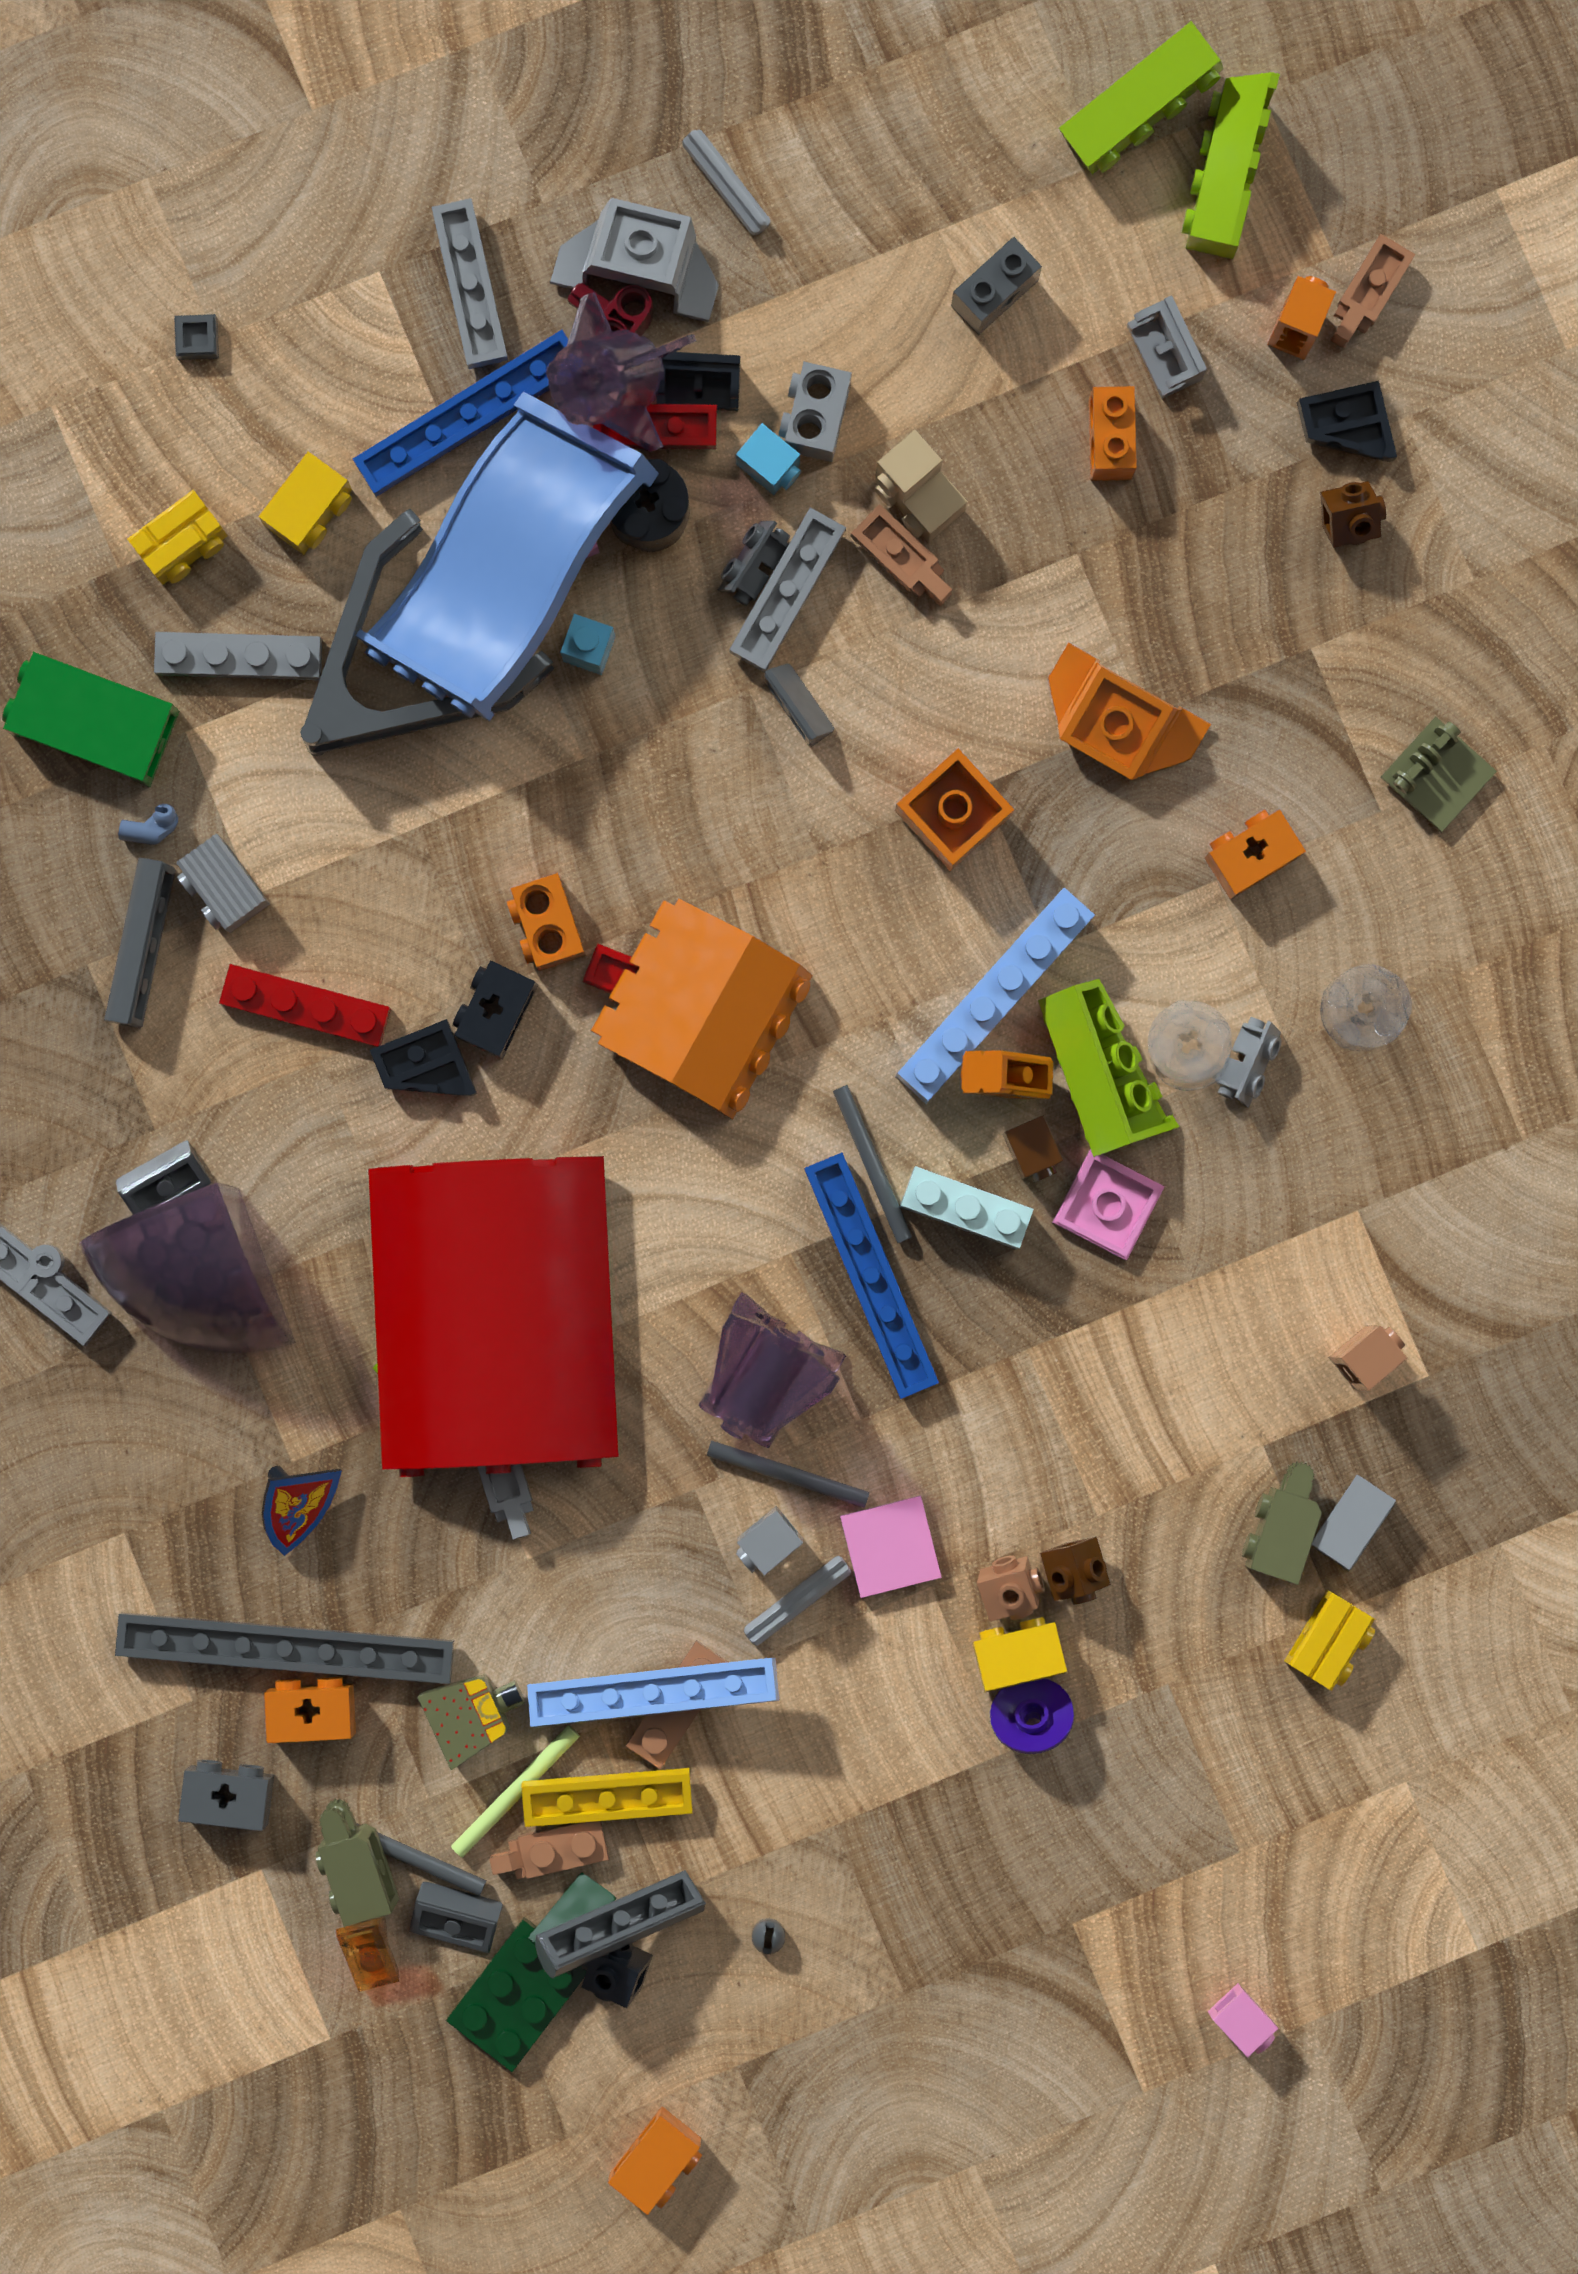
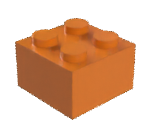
M958 748L896 803L895 812L944 866L951 871L1012 816L1014 808Z

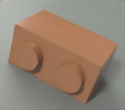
M1380 1325L1364 1326L1328 1357L1354 1389L1366 1391L1371 1390L1407 1359L1406 1355L1401 1351L1405 1346L1402 1339L1392 1328L1387 1327L1384 1329Z

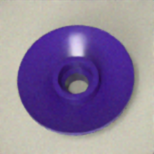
M1045 1678L1001 1689L992 1702L990 1721L994 1734L1003 1745L1019 1753L1039 1754L1057 1747L1066 1739L1073 1726L1074 1709L1067 1692L1057 1683ZM1032 1718H1036L1041 1721L1036 1725L1026 1724V1722Z

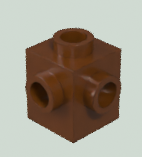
M1369 481L1361 483L1351 482L1343 487L1320 492L1322 527L1333 548L1349 544L1359 545L1367 540L1382 537L1381 520H1386V506L1382 495L1376 496Z
M1097 1537L1067 1542L1040 1553L1054 1601L1071 1598L1073 1605L1086 1603L1097 1598L1095 1591L1111 1585Z

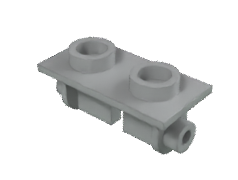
M1250 1017L1248 1023H1243L1232 1050L1244 1055L1245 1058L1243 1062L1228 1057L1217 1082L1220 1086L1218 1094L1229 1099H1233L1235 1095V1098L1248 1108L1252 1099H1256L1260 1095L1265 1083V1076L1263 1074L1269 1060L1272 1061L1276 1058L1281 1047V1031L1272 1022L1267 1021V1023H1264L1259 1019Z

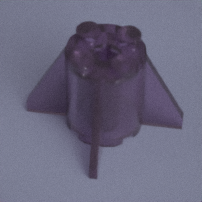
M595 292L589 293L581 297L567 346L557 353L555 359L547 367L546 374L552 395L550 404L552 407L559 409L565 415L567 421L572 424L592 426L602 423L649 452L658 450L663 447V444L646 407L653 403L659 394L657 391L660 381L664 377L662 358L697 342L694 334L656 348L645 336L640 337L636 333L630 332V330L621 329L612 332Z
M741 1292L733 1305L732 1313L722 1327L714 1378L698 1406L706 1413L721 1418L723 1422L720 1427L729 1435L742 1439L747 1434L759 1445L770 1448L784 1426L832 1393L840 1380L835 1372L842 1365L846 1355L842 1351L814 1342L800 1331L797 1334L785 1328L786 1322L771 1316L749 1295Z

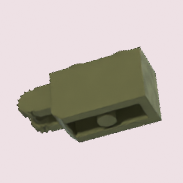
M1296 1461V1463L1288 1465L1287 1473L1284 1474L1279 1489L1270 1487L1268 1494L1262 1493L1255 1511V1517L1260 1518L1256 1533L1248 1534L1243 1547L1242 1557L1247 1558L1246 1567L1298 1585L1322 1512L1317 1502L1308 1499L1313 1486L1312 1480H1315L1314 1469H1311V1466H1308L1307 1463L1303 1464V1462L1298 1463Z
M339 1798V1800L334 1799V1801H330L324 1812L320 1815L319 1826H322L321 1832L324 1839L317 1848L316 1862L320 1873L327 1876L331 1888L329 1891L331 1908L336 1915L340 1914L343 1926L345 1927L392 1914L399 1901V1896L376 1828L366 1823L357 1826L353 1812L350 1811L351 1807L348 1806L345 1800Z

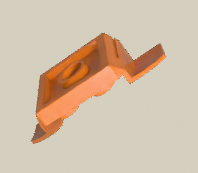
M1068 642L1048 677L1058 721L1059 737L1062 741L1130 780L1191 760L1211 726L1209 722L1181 706L1178 708L1174 707L1099 664V659Z

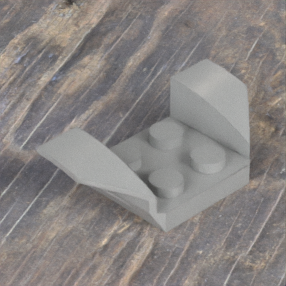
M611 198L597 221L560 246L550 284L573 289L578 283H583L588 287L591 275L632 285H639L644 288L675 295L673 314L705 322L710 320L719 287L711 268L696 242V233L691 217Z

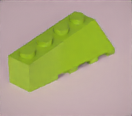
M1190 21L1060 126L1059 130L1092 175L1098 170L1103 173L1121 159L1119 153L1131 143L1134 146H1138L1148 139L1154 132L1152 126L1162 118L1166 117L1169 120L1178 115L1187 106L1185 100L1197 90L1203 93L1214 86L1221 78L1218 73L1224 69L1222 62L1193 22Z
M1269 72L1229 77L1225 79L1221 92L1213 91L1208 116L1215 117L1212 131H1204L1199 155L1206 156L1203 170H1195L1190 194L1197 195L1194 210L1187 208L1181 233L1188 234L1185 249L1229 259L1234 258L1239 246L1251 196L1250 184H1253L1261 155L1258 148L1262 144L1270 118L1271 110H1268V106L1274 91L1277 89L1280 74Z
M1100 979L1073 985L1038 1000L1043 1020L1049 1030L1058 1062L1065 1075L1072 1101L1076 1106L1085 1138L1089 1143L1093 1157L1179 1127L1173 1114L1166 1116L1158 1100L1163 1096L1155 1082L1149 1084L1138 1063L1143 1059L1136 1045L1132 1046L1125 1041L1121 1033L1125 1025Z

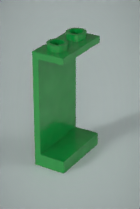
M33 651L30 661L25 660L20 667L17 682L20 686L15 699L10 698L4 708L2 721L5 722L3 729L12 736L28 738L129 776L133 781L151 787L180 711L172 703Z

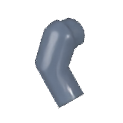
M160 804L155 807L156 812L144 823L121 820L118 833L119 840L149 845L160 843L175 830L178 824V816L175 809L169 804Z

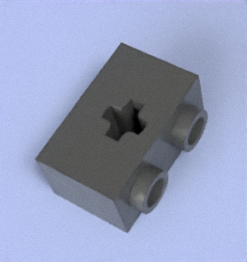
M1013 237L953 291L951 307L979 336L1038 282L1042 266Z
M197 1760V1766L191 1765L184 1770L178 1821L263 1831L269 1823L274 1774L264 1773V1767L258 1765L241 1764L238 1770L222 1769V1762ZM226 1784L229 1785L231 1793L237 1794L228 1803L225 1802V1795L218 1794V1791Z

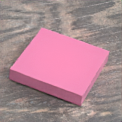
M1089 1149L1052 1223L1126 1261L1165 1186L1102 1154L1093 1157L1092 1151Z
M921 1495L840 1516L861 1598L942 1578Z

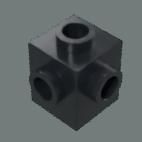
M631 1943L581 1966V1969L587 1971L581 1988L594 1993L597 1998L603 2001L613 2002L627 2009L642 1989L653 1955L633 1946Z

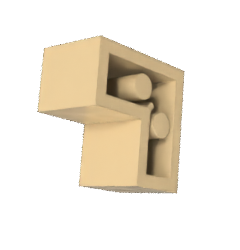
M913 430L877 461L875 483L878 486L875 488V491L888 507H892L895 504L905 516L902 518V522L913 536L918 538L922 535L929 543L966 511L968 501L941 472L942 459L920 434Z

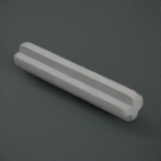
M693 130L682 141L685 150L750 234L762 233L770 225V218L703 131Z
M834 1557L746 1625L744 1633L750 1642L755 1646L760 1645L851 1574L848 1564L842 1557Z

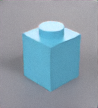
M763 423L736 453V465L773 495L781 487L787 490L801 473V470L798 468L800 465V453Z
M574 614L560 651L563 662L602 675L616 637L614 628Z

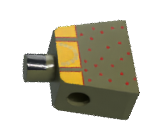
M486 1674L421 1692L417 1697L450 1770L458 1767L508 1732L510 1724L505 1712L525 1703L522 1692L515 1680L494 1690Z

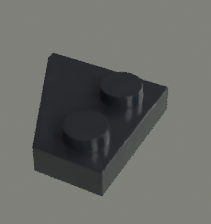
M1379 381L1298 399L1297 407L1307 443L1386 462L1395 461L1397 458Z
M447 1019L370 1050L384 1088L387 1090L462 1096L478 1094Z

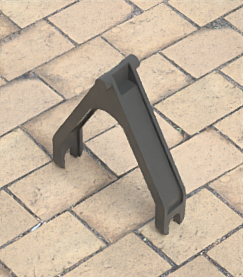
M411 509L406 510L370 541L364 549L310 710L300 732L307 750L314 756H321L325 752L481 717L477 713L472 718L467 717L451 705L453 699L450 697L444 698L443 701L437 699L381 712L365 708L354 700L347 690L346 676L359 640L355 635L363 628L383 566L423 530L419 523L421 520ZM542 650L535 654L509 688L491 707V712L498 713L513 708L554 670L552 666L554 662Z

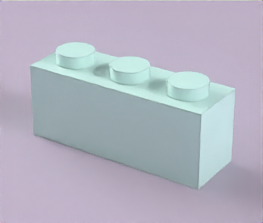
M916 1166L913 1168L900 1204V1208L1014 1249L1020 1248L1034 1210Z

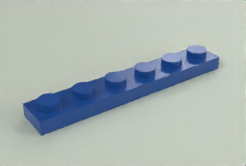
M560 330L354 457L353 461L375 497L515 412L517 408L514 404L522 392L537 398L585 368L584 363L563 330Z
M843 1152L805 1167L804 1170L900 1399L938 1384L939 1381Z

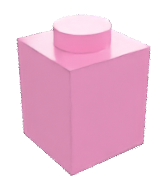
M1239 1983L1208 2011L1212 2020L1247 2058L1254 2051L1256 2054L1262 2053L1275 2039L1273 2033L1278 2030V2027Z

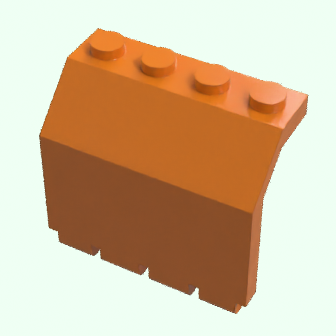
M679 898L675 905L663 900L649 925L659 932L657 938L647 933L644 934L629 961L639 968L638 972L634 974L627 969L624 970L609 999L618 1003L619 1006L615 1011L605 1005L591 1031L601 1037L598 1044L605 1049L681 1088L733 1120L736 1113L746 1106L750 1097V1088L757 1075H761L766 1070L770 1061V1052L777 1039H781L786 1034L790 1026V1016L797 1003L802 1002L806 998L813 975L799 963L733 925Z

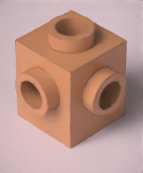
M1013 1555L1005 1556L995 1560L992 1566L980 1569L977 1586L990 1622L1005 1617H1010L1011 1620L1022 1619L1031 1615L1034 1609H1038L1040 1593L1045 1592L1039 1569L1031 1568L1028 1556L1018 1559Z

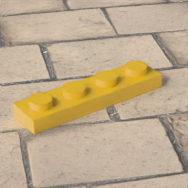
M689 1768L522 1781L521 1785L525 1827L693 1814Z

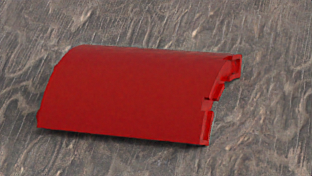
M604 1156L555 1157V1159L533 1160V1158L432 1163V1165L426 1166L401 1165L369 1168L382 1469H399V1477L425 1476L424 1468L485 1466L486 1474L510 1473L512 1464L577 1460V1468L601 1467L602 1458L619 1457Z

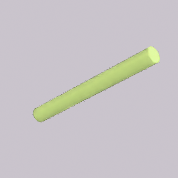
M568 1725L451 1845L452 1849L463 1858L522 1797V1781L539 1780L573 1745L580 1735Z

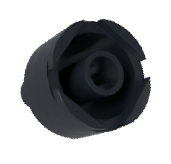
M647 459L659 473L650 487L642 484L616 513L610 525L617 538L626 545L641 551L657 552L672 546L679 540L689 520L690 505L688 490L680 474L663 460ZM649 500L651 503H654L655 510L648 512L645 507H642L641 502Z

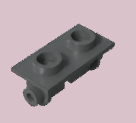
M760 521L759 524H753L743 538L742 543L745 546L737 559H731L721 573L723 581L717 590L731 593L736 591L733 598L744 606H747L750 601L755 602L769 579L768 575L758 569L759 565L762 563L769 569L774 570L789 545L787 541L790 535L779 528L772 532L777 525L775 521Z

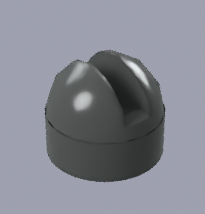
M772 1918L762 1919L757 1922L752 1930L754 1947L763 1954L778 1952L785 1942V1930L782 1924ZM766 1927L774 1928L771 1948L764 1947Z

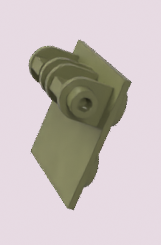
M1435 716L1380 778L1440 832H1443L1497 771L1458 737L1461 731L1456 725L1451 722H1447L1445 725Z

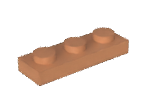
M696 1640L678 1668L726 1663L729 1661ZM701 1709L646 1715L627 1742L626 1747L661 1769Z

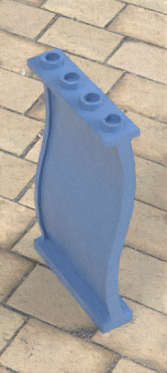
M522 392L514 404L518 410L517 413L496 435L462 484L430 549L408 585L388 611L367 633L360 629L355 635L368 646L364 653L378 664L385 667L388 662L395 665L393 670L405 680L414 684L418 678L424 682L421 687L437 699L443 701L445 696L453 699L451 705L467 717L472 718L477 713L489 721L495 715L491 712V707L514 682L534 655L554 622L585 559L602 532L642 484L650 487L659 474L640 452L525 392Z

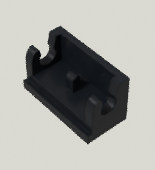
M658 351L656 404L717 405V410L738 411L741 356Z

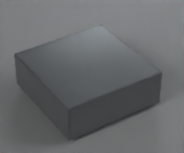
M216 314L174 316L175 352L178 360L219 359L218 318Z

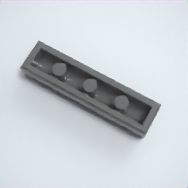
M138 858L104 1021L139 1029L143 1027L176 871L174 867L163 861Z
M684 1870L537 1934L535 1939L537 1955L548 1976L554 1978L704 1911L706 1903L688 1873Z

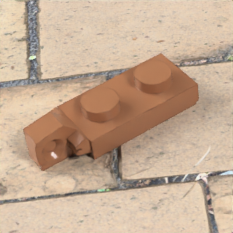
M1380 233L1337 305L1338 309L1333 316L1339 318L1342 322L1330 341L1345 349L1356 329L1366 334L1369 327H1372L1416 254Z
M880 504L851 532V538L906 590L912 591L918 598L925 592L941 607L952 595V588L940 578L944 569L938 564L939 559Z
M595 1821L564 1824L519 1835L517 1839L508 1842L509 1851L490 1855L491 1858H489L493 1875L515 1870L516 1879L525 1877L529 1879L609 1860V1853L602 1822Z

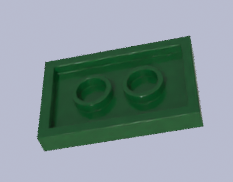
M523 1917L446 2019L450 2025L511 2072L515 2070L579 1986L587 1972L579 1966L554 1978L548 1976L538 1958L536 1946L527 1939L537 1926L525 1917Z

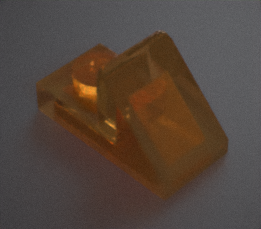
M385 1916L336 1929L337 1939L358 1992L400 1982L399 1969L387 1939Z

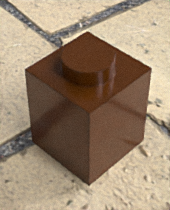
M1043 1115L1002 1134L1022 1179L1032 1176L1035 1183L1057 1173L1054 1165L1062 1162L1063 1159Z

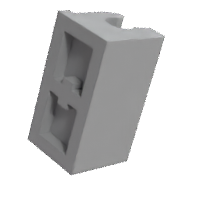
M1172 295L1134 314L1135 319L1127 323V328L1161 399L1203 379L1207 370L1206 365Z
M1357 1474L1313 1539L1312 1546L1350 1572L1396 1504V1500Z

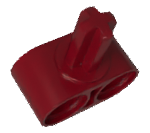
M578 283L571 290L567 300L570 305L596 322L591 332L593 351L596 358L606 365L615 366L622 363L631 353L653 319L650 294L644 287L639 285L623 287L609 302L583 283ZM630 302H639L645 306L644 311L636 316L626 314L623 309ZM607 335H616L622 340L620 345L614 349L603 348L600 345V341Z

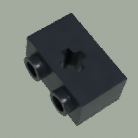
M491 960L487 968L480 966L470 986V989L475 990L469 1006L462 1004L454 1018L452 1026L458 1028L455 1036L503 1060L538 984L536 981ZM497 997L499 998L498 1004L503 1009V1012L500 1015L494 1013L489 1020L487 1019L488 1012L483 1008L485 1002L493 1003Z

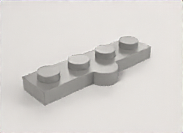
M0 1223V1280L79 1343L87 1346L112 1315V1312L61 1272L65 1259L59 1248L53 1245H40L32 1249Z

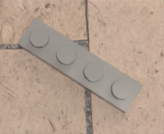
M472 198L433 206L432 212L468 369L508 361Z
M809 508L729 649V653L763 672L767 671L846 531L845 526Z
M155 632L154 673L157 676L320 680L322 638L320 636Z

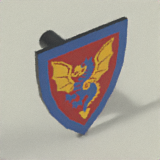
M274 1466L269 1470V1479L264 1493L261 1512L263 1528L270 1543L284 1556L304 1541L325 1515L337 1490L342 1472L341 1469L290 1476L281 1466Z

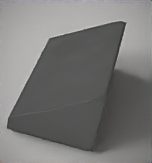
M790 664L770 668L765 672L764 683L808 746H814L833 733L834 726Z
M188 1140L181 1142L116 1180L119 1195L139 1224L211 1184L208 1174Z
M423 1882L415 1902L409 1932L490 1954L503 1905L502 1902L430 1882Z

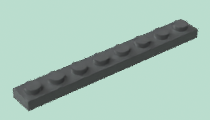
M122 1612L118 1616L115 1656L450 1684L455 1640Z

